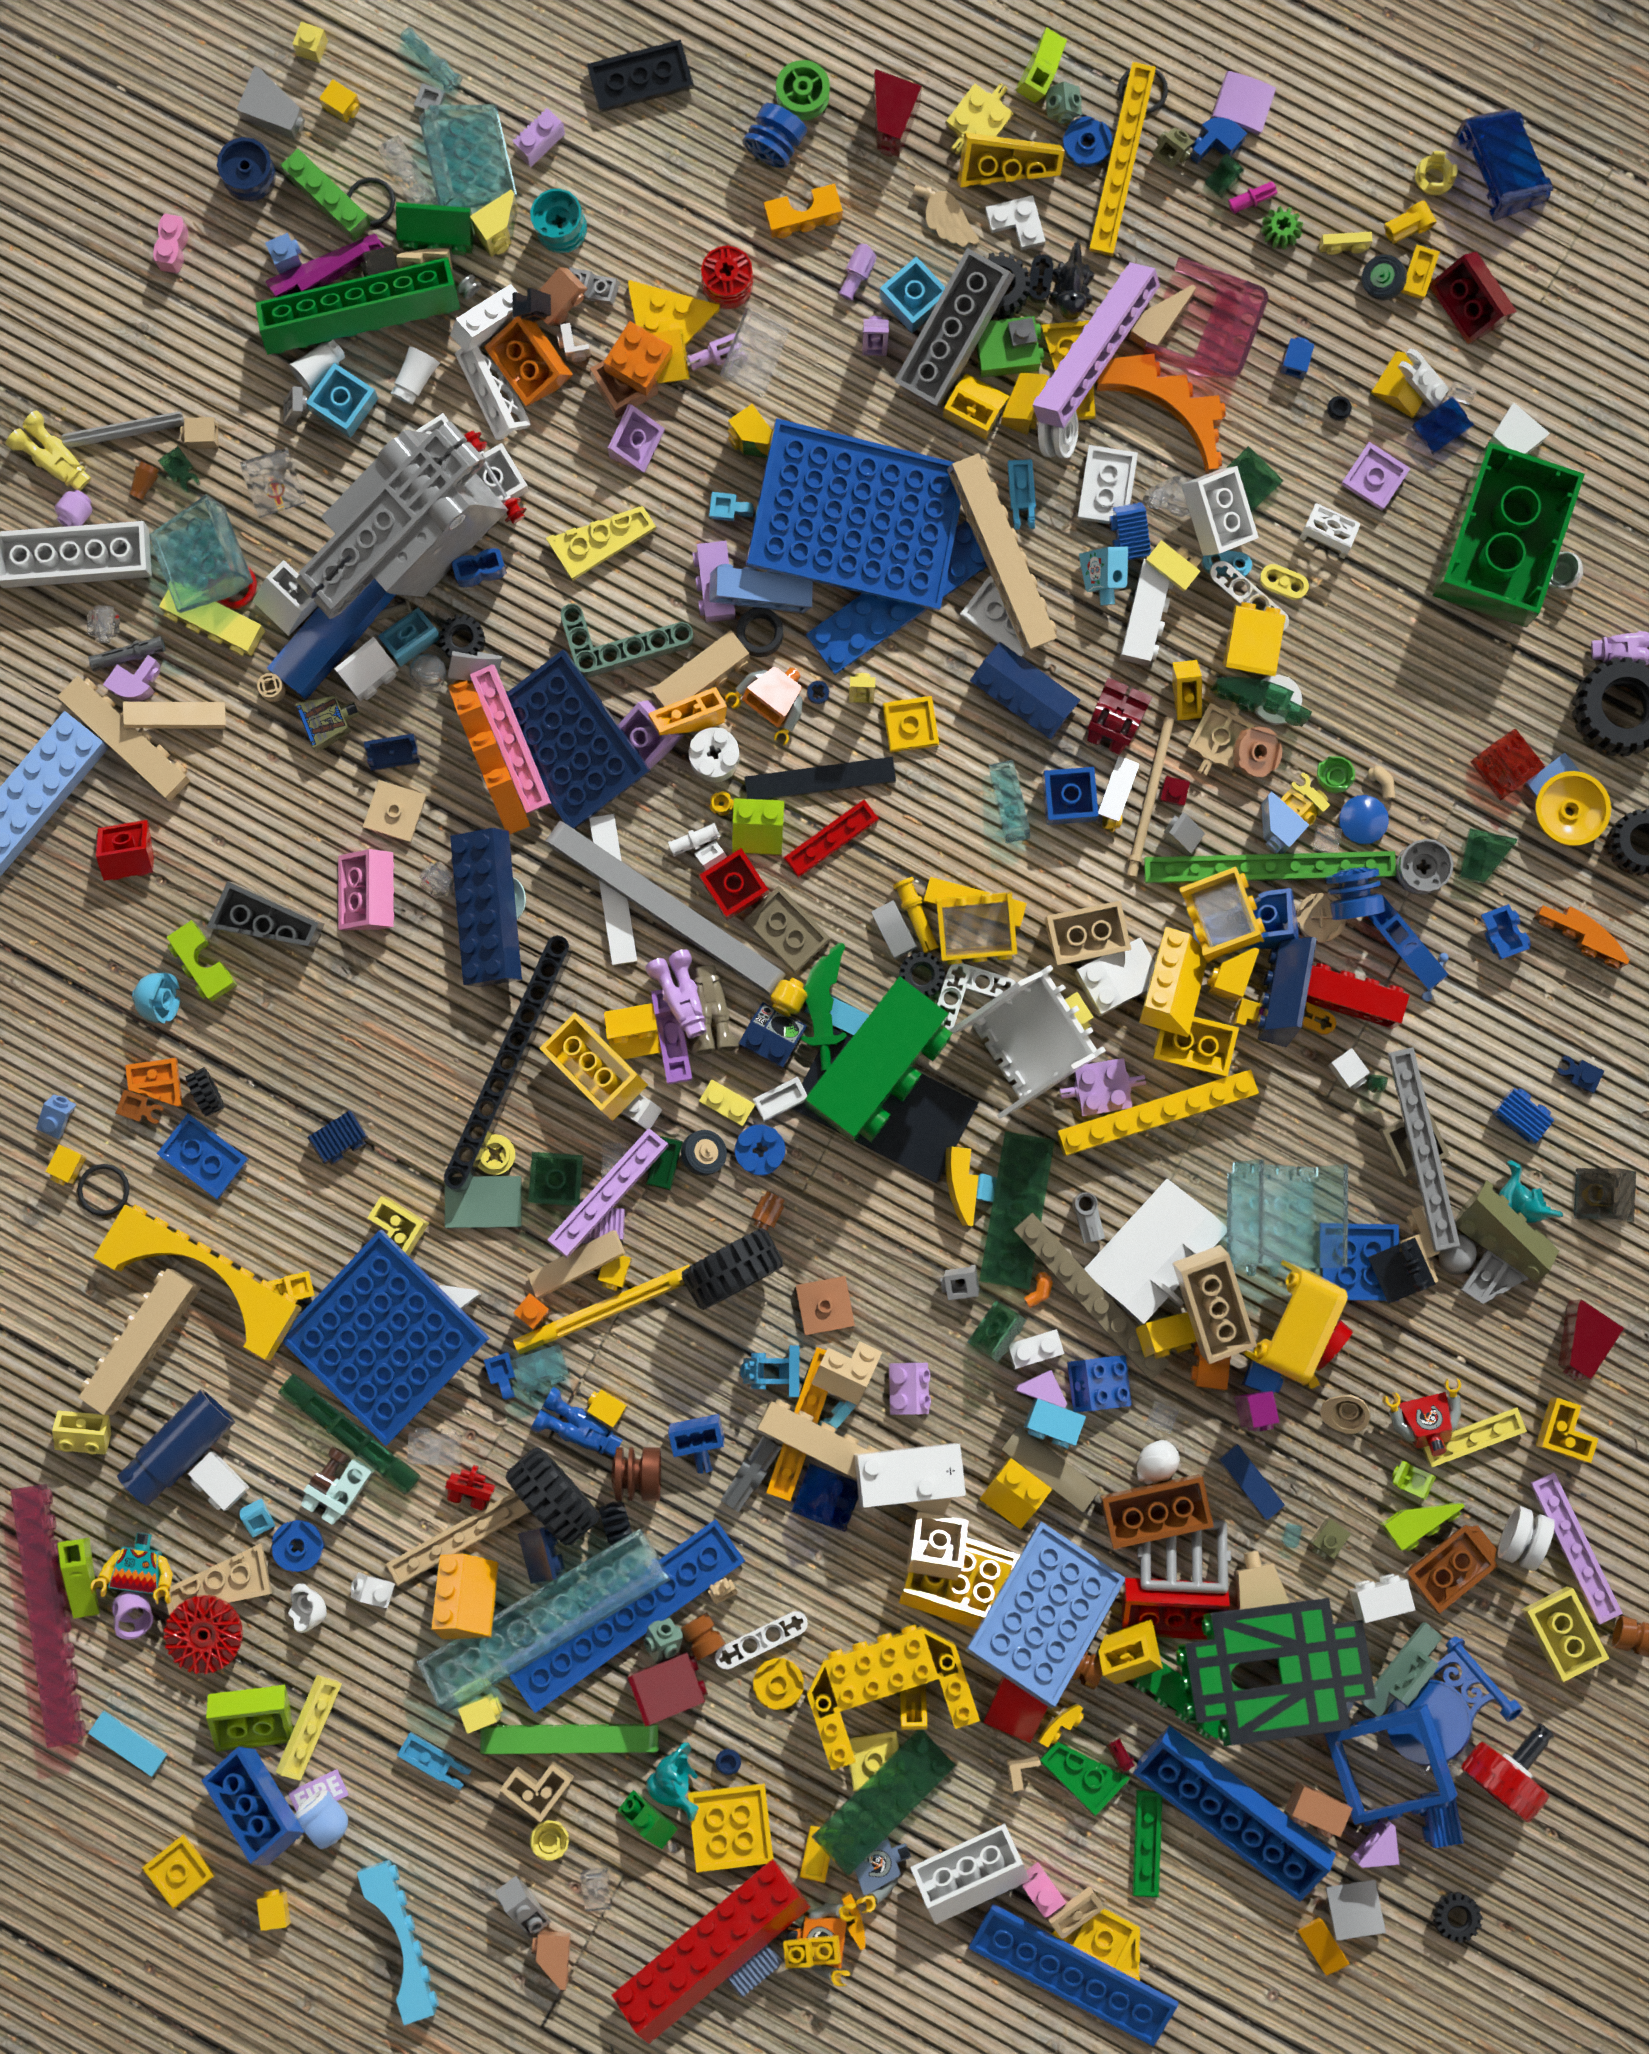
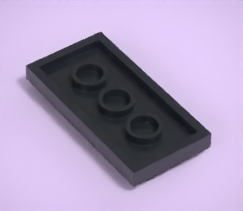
M681 39L587 64L600 113L694 88Z

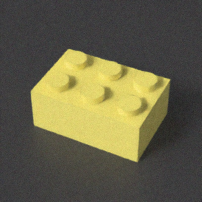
M1564 1587L1521 1609L1557 1680L1565 1682L1609 1659L1573 1588Z

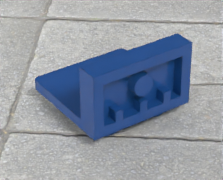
M1125 1355L1067 1362L1073 1412L1095 1411L1132 1405Z

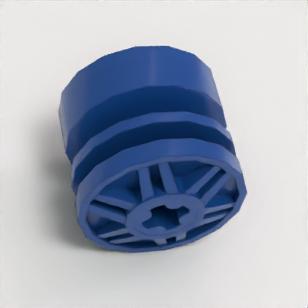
M765 103L755 117L757 125H751L749 133L745 134L742 139L743 145L752 155L764 163L784 169L788 166L790 158L794 156L793 147H798L805 137L807 127L796 115L787 109L773 103Z
M1351 868L1341 870L1326 877L1327 884L1338 883L1339 886L1328 889V894H1340L1341 898L1330 903L1332 920L1369 916L1385 911L1383 895L1371 894L1370 889L1380 886L1381 881H1369L1368 879L1380 875L1378 868Z

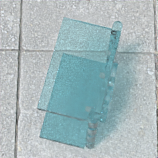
M1262 1159L1233 1162L1232 1172L1227 1173V1252L1229 1253L1234 1272L1236 1273V1265L1246 1266L1247 1275L1255 1276L1256 1266L1268 1267L1270 1277H1277L1278 1267H1285L1281 1265L1282 1260L1301 1268H1309L1311 1272L1319 1276L1320 1268L1347 1267L1348 1164L1316 1168L1298 1166L1296 1168L1295 1166L1275 1165L1274 1167V1165L1264 1164Z

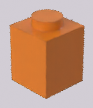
M529 1293L513 1313L535 1330L551 1309Z

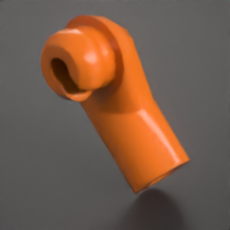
M1040 1272L1036 1275V1291L1024 1297L1029 1308L1050 1296L1053 1281L1052 1277L1046 1272Z

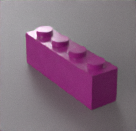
M1273 1391L1255 1392L1234 1397L1240 1427H1247L1248 1431L1260 1432L1274 1429L1273 1424L1279 1423Z

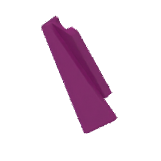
M371 234L269 278L265 283L275 298L328 286L385 250V247L376 234Z

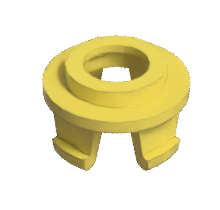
M1433 151L1431 156L1424 158L1418 164L1415 171V180L1423 192L1430 195H1441L1449 191L1453 186L1458 168L1456 164H1452L1445 158L1446 152ZM1431 169H1437L1442 173L1443 181L1441 183H1429L1425 177L1426 173Z

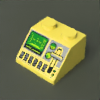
M509 190L470 216L475 235L491 257L495 254L500 255L504 253L512 243L518 214L516 199L512 190Z

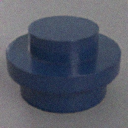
M724 1749L716 1757V1768L724 1775H733L740 1769L741 1757L733 1749Z

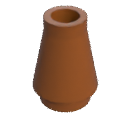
M140 461L139 466L135 467L129 494L143 500L159 477L157 475L159 469Z

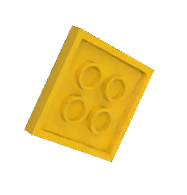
M765 1783L688 1792V1800L699 1807L695 1820L691 1822L696 1872L767 1864L773 1859Z

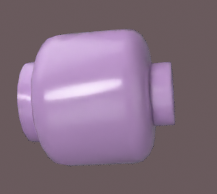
M78 490L66 492L55 505V512L58 515L57 521L64 527L82 526L92 513L90 505L92 502L89 497Z

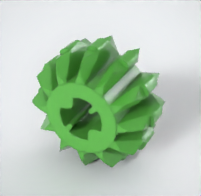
M1281 206L1277 208V212L1271 209L1268 212V217H1264L1262 220L1264 226L1261 228V234L1266 235L1265 243L1273 241V249L1278 244H1281L1284 250L1287 244L1294 246L1296 239L1301 238L1302 232L1300 229L1303 227V222L1297 221L1300 217L1299 213L1291 214V207L1286 212L1283 211ZM1280 225L1285 227L1284 230L1279 229Z

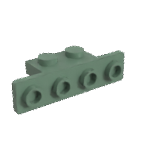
M1423 1622L1375 1682L1374 1691L1376 1698L1361 1700V1703L1377 1716H1381L1395 1698L1408 1706L1418 1696L1421 1688L1433 1677L1435 1670L1439 1667L1428 1656L1440 1642L1442 1636L1429 1624Z

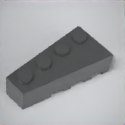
M227 881L207 928L315 947L325 924L237 883Z

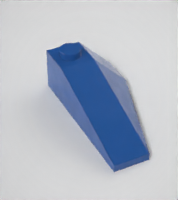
M1292 889L1271 890L1258 894L1259 897L1254 899L1257 910L1253 912L1256 919L1261 917L1266 932L1261 933L1264 942L1260 941L1244 948L1275 949L1280 941L1299 939ZM1238 903L1237 907L1225 912L1219 911L1203 918L1213 947L1251 933L1241 903ZM1193 926V938L1199 943Z

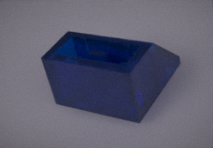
M809 1464L791 1512L846 1532L859 1498L857 1481Z

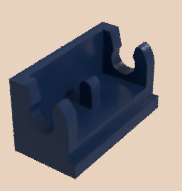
M414 733L364 741L368 756L367 763L371 771L420 763L418 744Z

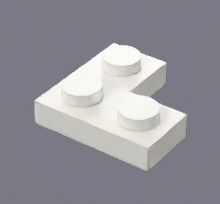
M1033 195L985 208L991 233L1015 228L1021 250L1045 245V237Z

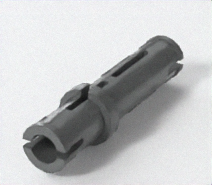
M158 636L146 641H133L131 645L88 656L92 671L95 672L131 660H144L148 655L165 652L166 648L162 637Z

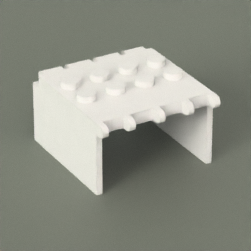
M1051 965L1017 982L950 1029L955 1034L972 1025L981 1040L988 1037L989 1041L984 1045L995 1061L1002 1058L1003 1062L998 1065L1008 1082L1016 1080L1017 1083L1012 1088L1019 1100L997 1114L999 1119L1034 1100L1106 1051L1104 1047L1095 1048L1088 1037L1093 1032L1092 1028L1090 1027L1084 1031L1074 1014L1079 1011L1078 1006L1070 1009L1060 992L1066 989L1063 984L1059 987L1055 986L1048 975L1053 970Z

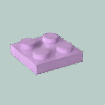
M1369 442L1341 485L1383 511L1411 468Z

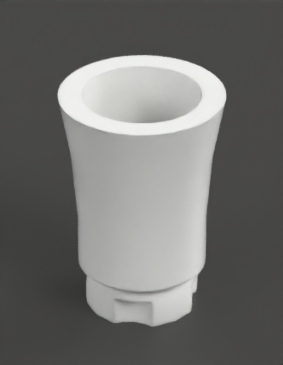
M332 340L320 343L312 351L289 364V368L302 386L309 392H312L333 363L339 365V362L345 358L341 347Z
M409 347L391 394L401 401L412 405L440 363L428 354Z

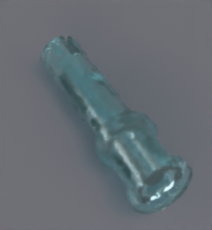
M411 27L406 28L401 33L400 39L429 68L430 75L433 78H437L443 84L446 92L449 93L455 90L461 83L462 76L459 73H455L448 66L449 63L446 59L439 58Z

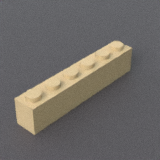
M77 675L57 697L160 794L171 802L191 781L186 776L188 770L178 761L173 764L167 758L170 754L160 744L157 747L153 746L149 742L152 737L144 729L140 728L137 731L135 728H123V712L119 714L114 709L117 704L106 694L101 697L95 692L98 687L88 677L83 680Z

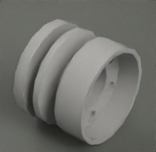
M1422 839L1413 842L1402 850L1396 859L1397 881L1405 890L1412 894L1424 895L1438 890L1448 882L1452 875L1454 863L1451 853L1445 845L1436 840ZM1421 862L1423 866H1427L1428 870H1426L1423 874L1421 870H1417L1416 866L1420 865Z

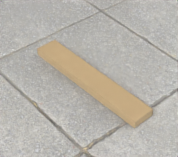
M513 1492L385 1565L398 1587L439 1564L440 1555L457 1554L531 1511L517 1494Z

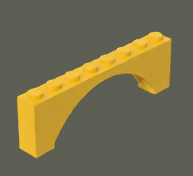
M134 1204L133 1207L124 1205L93 1258L119 1272H122L125 1266L134 1262L163 1255L185 1256L205 1263L225 1280L239 1303L246 1331V1343L243 1347L261 1358L271 1361L302 1309L301 1306L296 1304L298 1299L284 1292L283 1296L274 1291L276 1286L264 1279L261 1283L253 1279L255 1274L244 1267H241L240 1270L231 1266L233 1261L221 1254L217 1258L210 1253L212 1249L201 1242L195 1245L189 1241L191 1236L179 1229L173 1232L167 1228L169 1223L156 1216L154 1220L146 1216L148 1211L139 1205Z

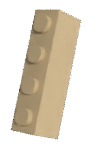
M730 630L653 688L652 694L663 708L709 690L714 685L719 687L729 679L728 675L734 670L739 672L748 665L747 660L750 659L749 652L732 630Z

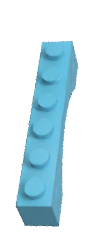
M390 1859L360 1869L357 1875L364 1898L386 1915L394 1927L401 1944L403 1977L396 2002L403 2024L406 2025L433 2016L437 2011L436 2007L439 2006L435 1991L431 1992L428 1984L431 1981L427 1965H422L420 1956H423V1950L420 1941H415L412 1931L415 1930L413 1918L411 1915L407 1916L404 1907L407 1905L404 1890L399 1891L397 1880L400 1879L398 1869L395 1864L391 1865Z

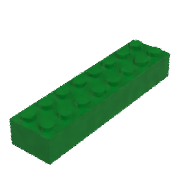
M448 257L255 303L259 331L267 355L279 354L295 348H305L320 342H330L333 339L345 336H355L366 331H376L387 326L402 325L408 321L426 319L442 313L448 314L460 309Z

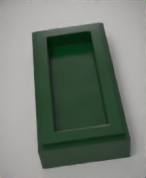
M659 1136L668 1143V1148L650 1166L646 1185L671 1191L683 1141Z

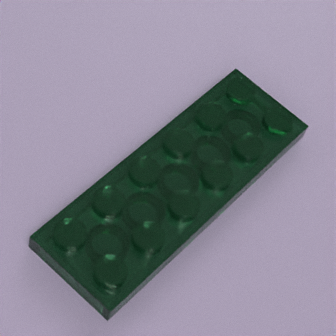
M1008 1131L1004 1132L979 1277L980 1282L1030 1290L1035 1254L1013 1229L1031 1213L1040 1221L1042 1219L1055 1140Z
M916 1730L811 1837L848 1876L956 1765L924 1730Z

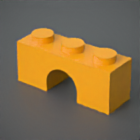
M835 183L812 189L811 200L813 204L806 211L794 210L789 203L788 196L764 202V213L771 238H786L793 232H809L814 230L816 226L824 224L825 226H832L837 224L839 220H842L843 210Z

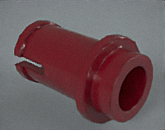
M1120 1738L1106 1745V1748H1108L1117 1764L1115 1768L1119 1769L1121 1773L1135 1766L1133 1763L1134 1758H1130Z

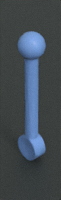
M1446 953L1439 955V963L1442 967L1449 959ZM1433 988L1430 991L1427 989L1422 994L1423 1001L1428 1002L1432 999L1431 992Z

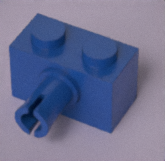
M720 1414L669 1424L668 1435L673 1456L677 1457L693 1453L698 1474L704 1473V1466L706 1473L712 1471L713 1466L711 1465L708 1450L724 1447L725 1441Z

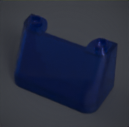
M1514 108L1464 119L1455 134L1460 145L1467 143L1465 148L1467 152L1472 151L1489 191L1486 196L1488 200H1492L1494 208L1489 210L1493 222L1547 202L1551 191H1553L1552 182L1549 177L1545 176L1523 126V116L1520 111L1517 112Z

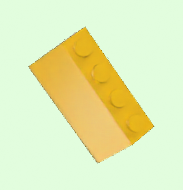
M1165 927L1139 1020L1141 1024L1185 1037L1189 1036L1207 965L1200 944L1191 934Z

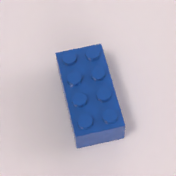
M237 1747L201 1780L250 1864L268 1866L305 1833L255 1749Z

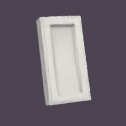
M796 1077L754 1098L753 1101L765 1122L805 1102L807 1094L799 1078Z

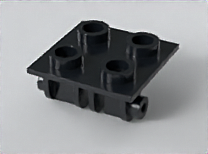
M1415 1237L1368 1257L1388 1304L1436 1285Z

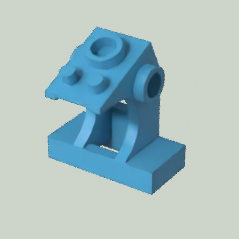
M789 1345V1358H766V1353H751V1358H743L740 1368L743 1384H751V1389H766V1384H789V1397H799V1345ZM764 1364H779V1379H764Z

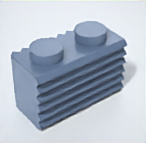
M768 1943L730 1975L727 1980L742 1998L782 1964V1959Z

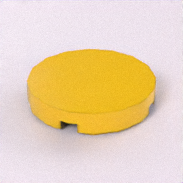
M772 1658L765 1661L757 1669L753 1678V1690L756 1698L764 1706L771 1709L784 1710L792 1707L800 1699L804 1690V1678L801 1670L794 1662L785 1658Z

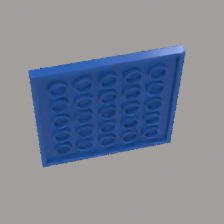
M381 1229L294 1320L282 1342L387 1446L490 1337Z

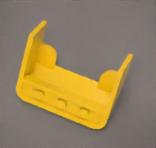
M1282 1260L1281 1265L1292 1270L1285 1282L1287 1291L1292 1294L1291 1299L1272 1340L1263 1339L1257 1343L1254 1352L1246 1350L1241 1353L1275 1372L1299 1383L1306 1384L1312 1378L1347 1301V1292L1345 1289L1311 1271Z

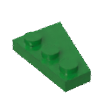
M1058 1741L1040 1758V1763L1093 1816H1096L1130 1779V1777L1120 1774Z

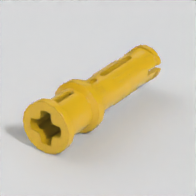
M910 877L892 886L893 889H897L902 901L901 908L908 912L923 952L928 953L933 951V949L939 948L921 907L923 899L916 892L913 884L914 878Z

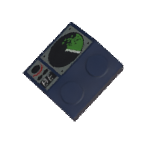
M763 1002L738 1044L746 1051L784 1070L807 1025L790 1016L787 1017L780 1014Z

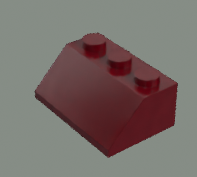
M1477 251L1461 256L1429 284V287L1468 345L1493 331L1517 313V310Z

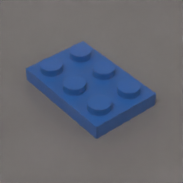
M188 1113L156 1153L218 1200L249 1160V1158Z

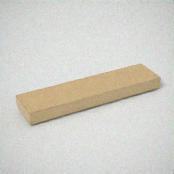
M123 702V728L225 729L226 727L225 702Z
M612 1230L575 1249L568 1258L562 1256L527 1274L536 1298H541L626 1253L617 1231Z

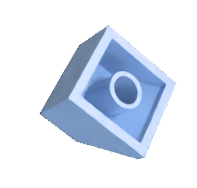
M1271 791L1261 804L1263 839L1267 841L1266 846L1272 852L1284 854L1306 830L1309 824Z

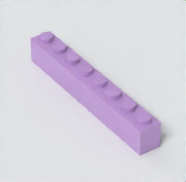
M1129 263L1125 270L1121 272L1119 279L1112 289L1108 291L1106 298L1096 309L1089 323L1084 326L1082 333L1076 342L1072 344L1065 358L1059 363L1052 377L1048 379L1044 389L1035 398L1033 408L1038 422L1060 428L1066 426L1160 287L1155 268Z

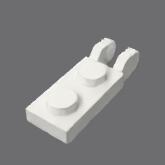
M1411 348L1407 351L1406 355L1413 363V366L1402 361L1398 368L1404 374L1406 381L1430 408L1437 409L1449 388L1426 362L1424 357L1417 350Z

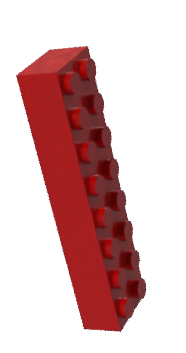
M772 1859L611 1996L636 2035L650 2044L811 1907L786 1871Z

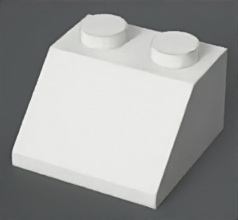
M374 637L334 668L341 680L360 702L363 699L368 700L377 692L376 688L383 683L388 684L396 677V672L399 671L395 663Z

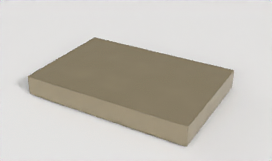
M779 885L743 919V922L794 974L803 968L831 940Z

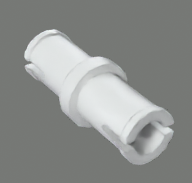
M712 823L695 832L693 830L688 831V835L669 841L668 844L675 857L693 848L697 850L700 848V845L720 838L715 823Z

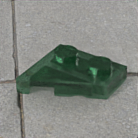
M1470 828L1467 834L1459 878L1483 884L1517 843V839Z

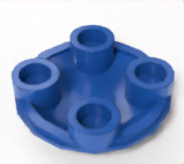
M1360 795L1349 799L1342 807L1339 815L1340 830L1351 841L1359 844L1370 845L1379 840L1385 834L1389 824L1388 812L1384 804L1377 798L1368 795Z

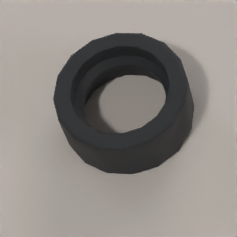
M762 607L752 608L745 612L739 619L736 628L737 638L749 652V655L758 658L767 657L775 653L781 646L784 637L783 624L779 616L772 610ZM759 618L768 620L773 625L775 631L773 640L768 645L762 647L752 645L748 642L745 635L747 625L752 620Z

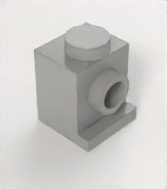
M976 1265L945 1270L944 1277L941 1278V1288L943 1293L947 1292L948 1300L979 1296L980 1287ZM964 1279L965 1282L958 1284L955 1280Z

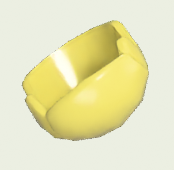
M546 1820L537 1824L531 1832L530 1847L533 1853L541 1860L554 1861L561 1858L568 1849L569 1835L560 1822Z

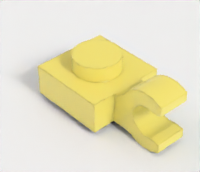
M1302 773L1299 777L1304 781V786H1298L1295 782H1292L1290 786L1313 802L1318 816H1320L1330 806L1327 802L1328 798L1322 791H1316L1313 787L1311 788L1309 776Z

